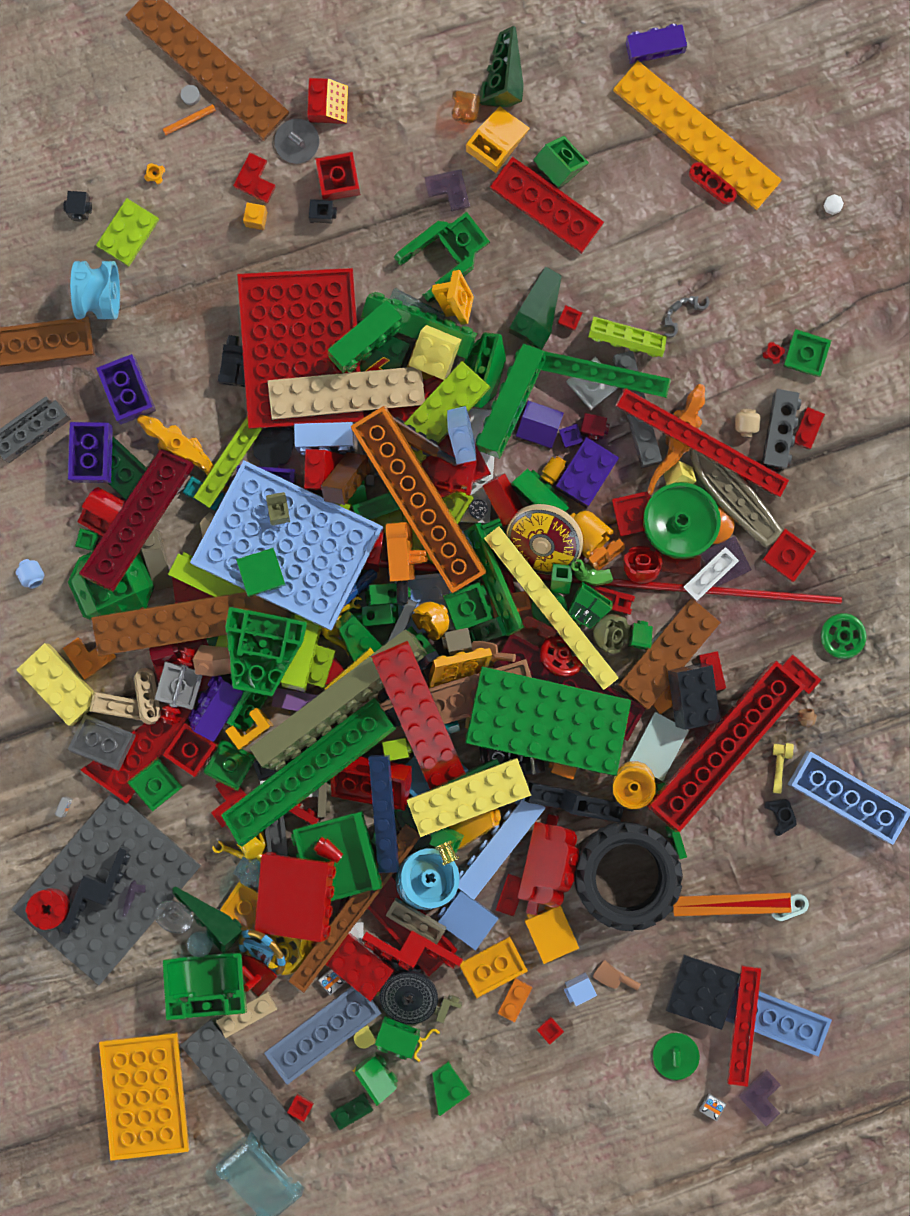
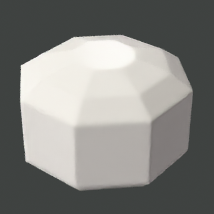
M834 194L827 197L823 206L827 213L834 215L841 211L844 203L840 196Z

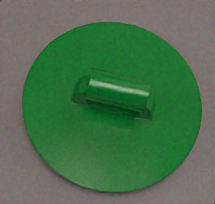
M669 1033L660 1038L653 1050V1061L656 1069L666 1078L673 1080L685 1079L692 1075L698 1067L700 1060L699 1049L689 1036L682 1033Z

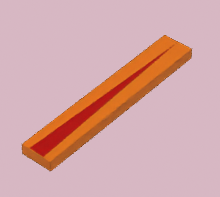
M791 893L679 896L678 901L673 905L674 916L792 913Z

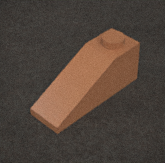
M207 645L199 647L193 658L195 674L219 676L231 673L228 648Z

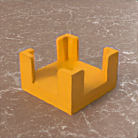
M256 707L249 713L258 726L253 725L245 731L246 735H244L241 729L234 726L225 730L239 750L244 749L274 727L262 709L259 710Z

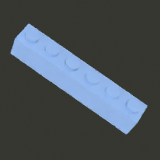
M525 798L515 801L517 806L513 811L509 809L503 816L505 820L503 824L496 826L492 830V838L489 841L485 840L479 847L481 852L477 857L473 855L467 863L469 865L465 872L463 870L460 871L458 888L474 900L545 810L543 805L528 803L525 801Z

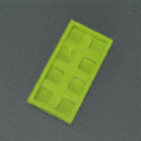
M593 317L588 337L596 342H608L615 347L623 346L633 352H645L651 357H663L667 336Z

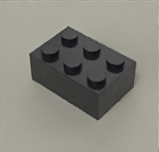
M699 663L668 670L675 726L687 730L720 722L713 665Z

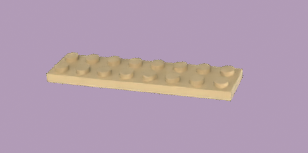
M414 367L268 380L272 420L377 410L382 406H386L387 409L421 406L425 402L422 371Z

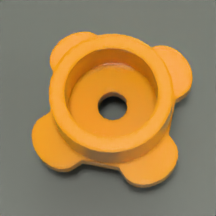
M153 163L148 164L144 176L145 180L161 184L165 168Z

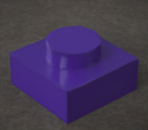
M578 424L559 429L564 449L583 443Z

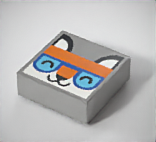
M67 796L62 797L55 815L61 818L66 817L73 799Z
M331 969L318 979L329 995L333 994L345 983Z
M708 1093L699 1111L717 1121L726 1103Z

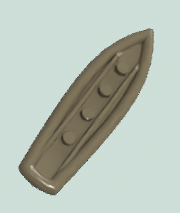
M690 448V456L695 472L717 504L761 545L768 547L774 544L783 530L748 483L738 474Z

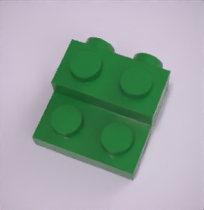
M480 583L443 596L455 630L469 628L493 619L491 615L493 614V609L490 603L487 604L485 596H487L486 590L483 585L480 586Z

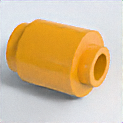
M556 456V458L551 457L541 471L542 475L540 477L550 485H553L555 482L557 483L567 469L565 466L566 461L559 456Z

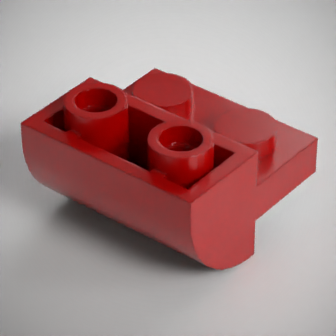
M96 487L82 505L83 510L77 522L104 536L122 509L125 501L100 487Z

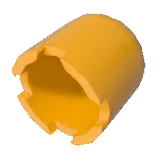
M584 510L578 514L572 513L570 515L582 532L583 549L581 553L588 559L594 549H600L609 541L608 535H612L614 531L590 511Z

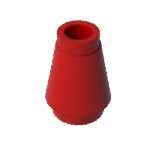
M321 837L313 848L317 855L335 863H338L343 855L328 838Z

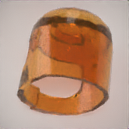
M453 91L452 99L455 101V105L452 109V118L460 124L474 123L478 118L481 97L473 93Z

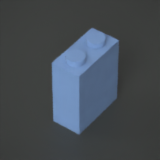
M466 406L447 410L448 433L456 463L461 464L475 461V439Z
M460 890L450 900L451 903L447 909L445 907L441 909L437 915L439 917L438 922L476 951L497 922L498 916Z

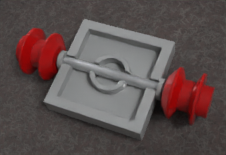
M188 647L179 650L182 656L177 658L181 666L165 661L155 695V700L170 703L162 707L165 710V715H160L163 718V722L174 725V722H179L176 715L181 714V711L176 708L177 706L193 710L202 675L195 674V669L188 668L194 665L193 657L195 656V650Z

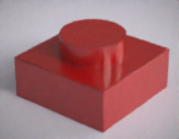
M565 305L558 324L575 331L583 312Z
M551 1016L537 1028V1031L549 1045L564 1033V1030Z
M297 1094L287 1113L304 1122L314 1103Z

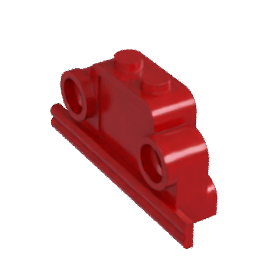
M548 814L546 824L535 822L518 894L519 899L528 901L527 914L537 915L539 904L552 908L559 907L564 901V893L571 889L574 882V873L579 860V851L575 847L577 835L571 829L557 826L559 816Z

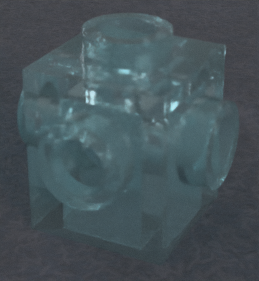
M243 857L233 874L241 880L240 883L248 888L253 886L258 889L261 862L257 859L252 861Z

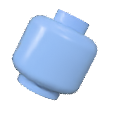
M23 560L16 569V575L23 587L33 589L43 583L45 574L37 561Z

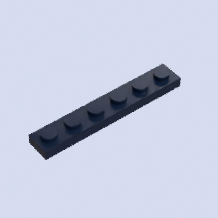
M390 755L369 756L378 873L398 872L399 861Z

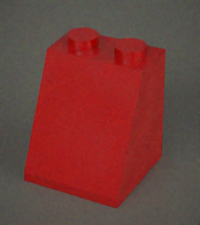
M305 449V490L314 494H323L321 485L344 455L328 450Z

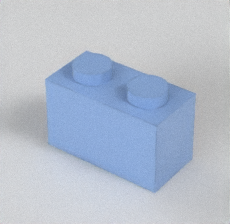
M586 972L565 982L567 987L564 989L569 1002L574 1001L576 1006L597 996Z

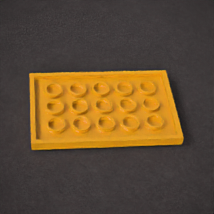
M178 1032L100 1041L99 1048L110 1161L189 1152Z

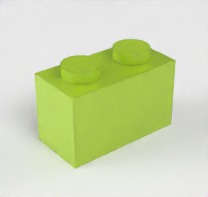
M407 738L382 742L384 755H390V761L410 757L409 753L413 752Z

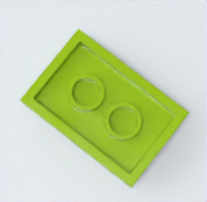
M126 198L96 246L129 267L160 219Z

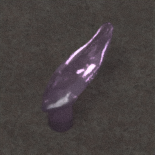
M135 880L131 882L124 903L123 917H126L130 909L131 903L135 898V892L145 893L146 885L136 884Z

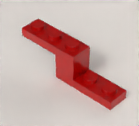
M411 931L401 951L368 932L362 938V941L365 942V947L372 951L375 949L381 951V956L390 961L392 958L399 962L398 965L405 970H409V968L413 970L424 950H427L426 954L434 959L439 957L444 960V964L452 969L455 967L459 969L463 962L462 958L414 931Z

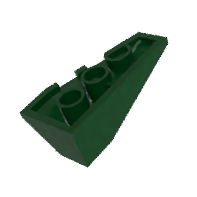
M515 26L499 33L493 50L495 57L492 64L488 65L487 71L489 74L487 80L483 81L481 85L479 101L481 105L509 108L522 102L524 83Z
M547 267L544 268L509 327L510 334L540 350L544 348L552 332L562 275Z
M176 886L172 888V894L188 913H194L193 918L198 926L206 928L207 937L223 954L226 953L242 933L240 922L235 918L232 920L227 914Z

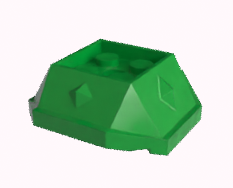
M93 551L79 557L68 580V584L84 618L92 620L91 617L137 610L143 607L148 608L155 585L140 552L114 592L80 576V571Z

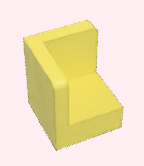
M678 461L664 473L666 485L680 482L694 484L696 482L693 467L681 461Z

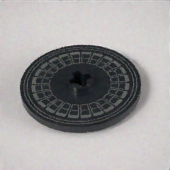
M400 971L391 975L381 988L380 1002L385 1013L393 1020L403 1024H418L429 1019L435 1012L438 1004V992L434 983L425 975L415 971ZM409 995H411L412 998H410L409 1000H407L406 997H408Z

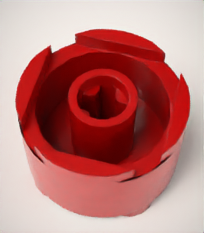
M47 888L41 890L29 899L25 909L27 917L39 929L48 930L55 928L66 920L70 910V900L59 889ZM48 905L51 906L50 912L46 911V906Z

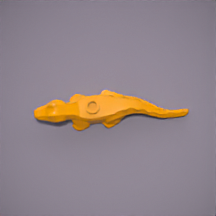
M139 415L137 422L149 436L159 440L157 444L159 450L163 449L186 459L202 469L207 476L209 475L214 466L203 452L197 438L188 439L182 435L180 428L176 425L166 428L156 418ZM225 485L222 490L227 493L229 487Z

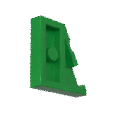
M449 1061L432 1072L438 1114L441 1116L471 1093Z

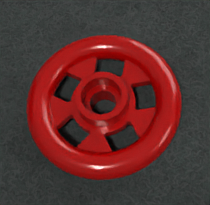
M560 635L552 636L542 644L540 658L543 665L551 673L562 677H569L577 674L583 667L578 657L572 656L569 651L571 650ZM557 643H563L565 647H558ZM549 648L554 650L553 655L548 654ZM554 661L556 664L561 666L558 668L555 665H553L552 662ZM570 661L574 664L572 668L566 665Z

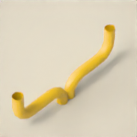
M431 1029L425 1038L420 1037L418 1040L419 1047L414 1052V1059L416 1061H421L417 1058V1053L422 1047L421 1041H426L432 1032L439 1034L440 1031Z

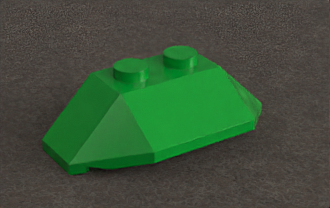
M484 332L481 338L474 343L471 354L464 361L470 369L491 387L473 406L474 408L481 409L497 394L506 362L502 335Z

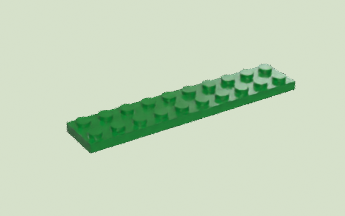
M373 698L221 815L238 845L244 846L396 730L377 699Z

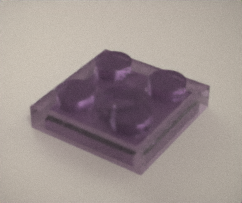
M735 536L707 549L701 554L705 565H707L726 547L739 560L715 583L716 587L752 570Z

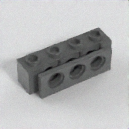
M44 397L0 428L1 457L8 463L12 462L70 421V416L58 401L52 402L49 398Z

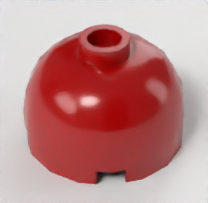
M632 547L624 555V572L633 582L640 584L650 583L658 577L661 571L662 557L659 552L656 551L654 553L650 551V547Z

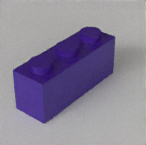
M670 24L662 29L651 28L643 33L639 31L632 32L627 36L625 42L630 64H634L637 61L644 62L685 53L687 48L683 24Z

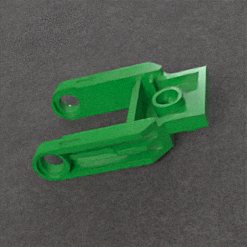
M465 212L452 223L437 221L394 255V259L399 265H403L437 238H440L443 246L458 264L435 282V284H442L451 281L453 271L460 270L463 277H465L474 270L475 254L490 244V241L468 212ZM432 288L425 294H422L428 303L436 299Z

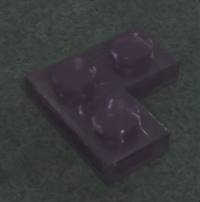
M461 169L424 177L428 197L447 194L451 212L470 208Z
M766 1069L739 1095V1098L765 1126L769 1125L780 1114L767 1098L781 1085Z

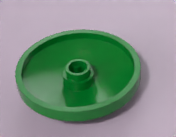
M680 482L666 485L653 494L644 510L643 526L647 538L658 551L673 558L687 559L696 557L710 548L719 534L721 517L718 506L709 493L694 484Z

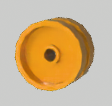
M629 761L622 764L618 768L617 775L613 777V794L616 800L622 806L629 809H640L647 806L653 800L656 791L655 777L652 770L646 764L638 761Z

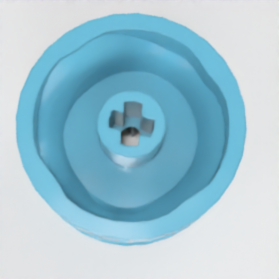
M75 261L72 265L70 282L71 302L75 318L83 319L88 311H92L97 319H117L120 309V280L116 262L102 261L99 268L91 269L87 261Z
M423 849L410 855L401 863L396 874V888L400 898L417 910H431L448 903L456 894L459 886V871L455 862L445 852L437 849Z

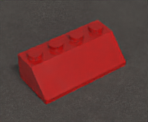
M359 757L331 778V797L373 804L369 758ZM390 762L394 809L405 811L412 782V766Z

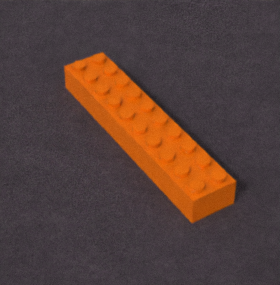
M382 406L350 426L450 591L454 593L486 573L485 568L387 407Z

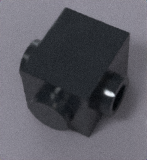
M67 192V200H64L63 209L71 220L81 222L83 219L88 220L89 214L92 213V202H90V196L87 192Z

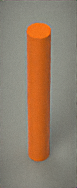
M212 104L163 128L165 135L173 133L215 112L216 109Z

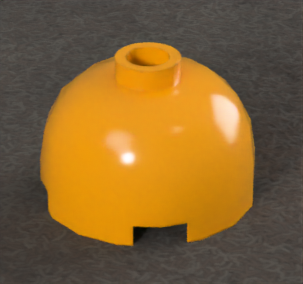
M424 602L413 610L412 619L419 630L423 628L428 633L426 637L429 639L438 640L448 630L449 616L447 614L448 610L444 605H439L435 602Z

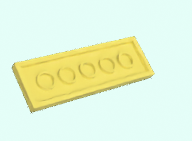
M515 758L409 798L407 802L420 837L531 796L518 759Z

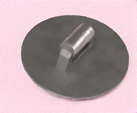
M291 119L284 122L278 128L274 140L275 148L280 157L285 161L293 164L305 163L316 154L319 148V135L316 128L310 122L304 119Z

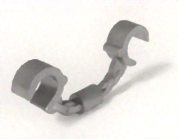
M698 296L682 298L671 305L665 318L664 327H672L674 333H664V336H667L666 338H673L677 334L678 324L673 323L670 317L673 311L676 312L683 306L682 303L687 301L694 304V310L703 311L709 306L708 296L705 299V306L698 304Z

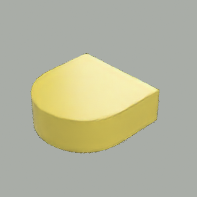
M368 1024L354 1035V1042L359 1048L364 1049L375 1044L376 1038Z

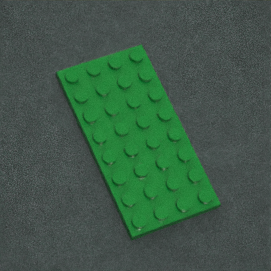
M482 666L480 668L465 743L616 776L631 700Z

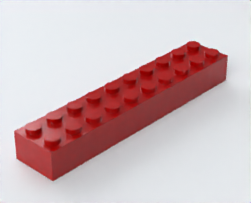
M778 661L770 663L656 794L647 807L673 831L681 832L806 686Z

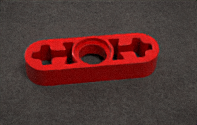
M701 162L692 164L689 170V177L725 205L734 202L737 192L733 186ZM700 168L702 170L701 174L696 176L694 174L695 170ZM706 173H707L708 176L706 177L705 181L703 182V181H702V180H703V176L705 177V175H706ZM709 179H715L718 182V186L711 188L707 182ZM721 185L724 186V187L722 188V191L720 190V192L717 193V191L720 189ZM731 192L730 197L724 198L725 193Z

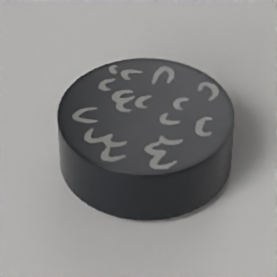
M477 499L470 503L469 514L471 517L482 519L486 516L488 506L483 500Z

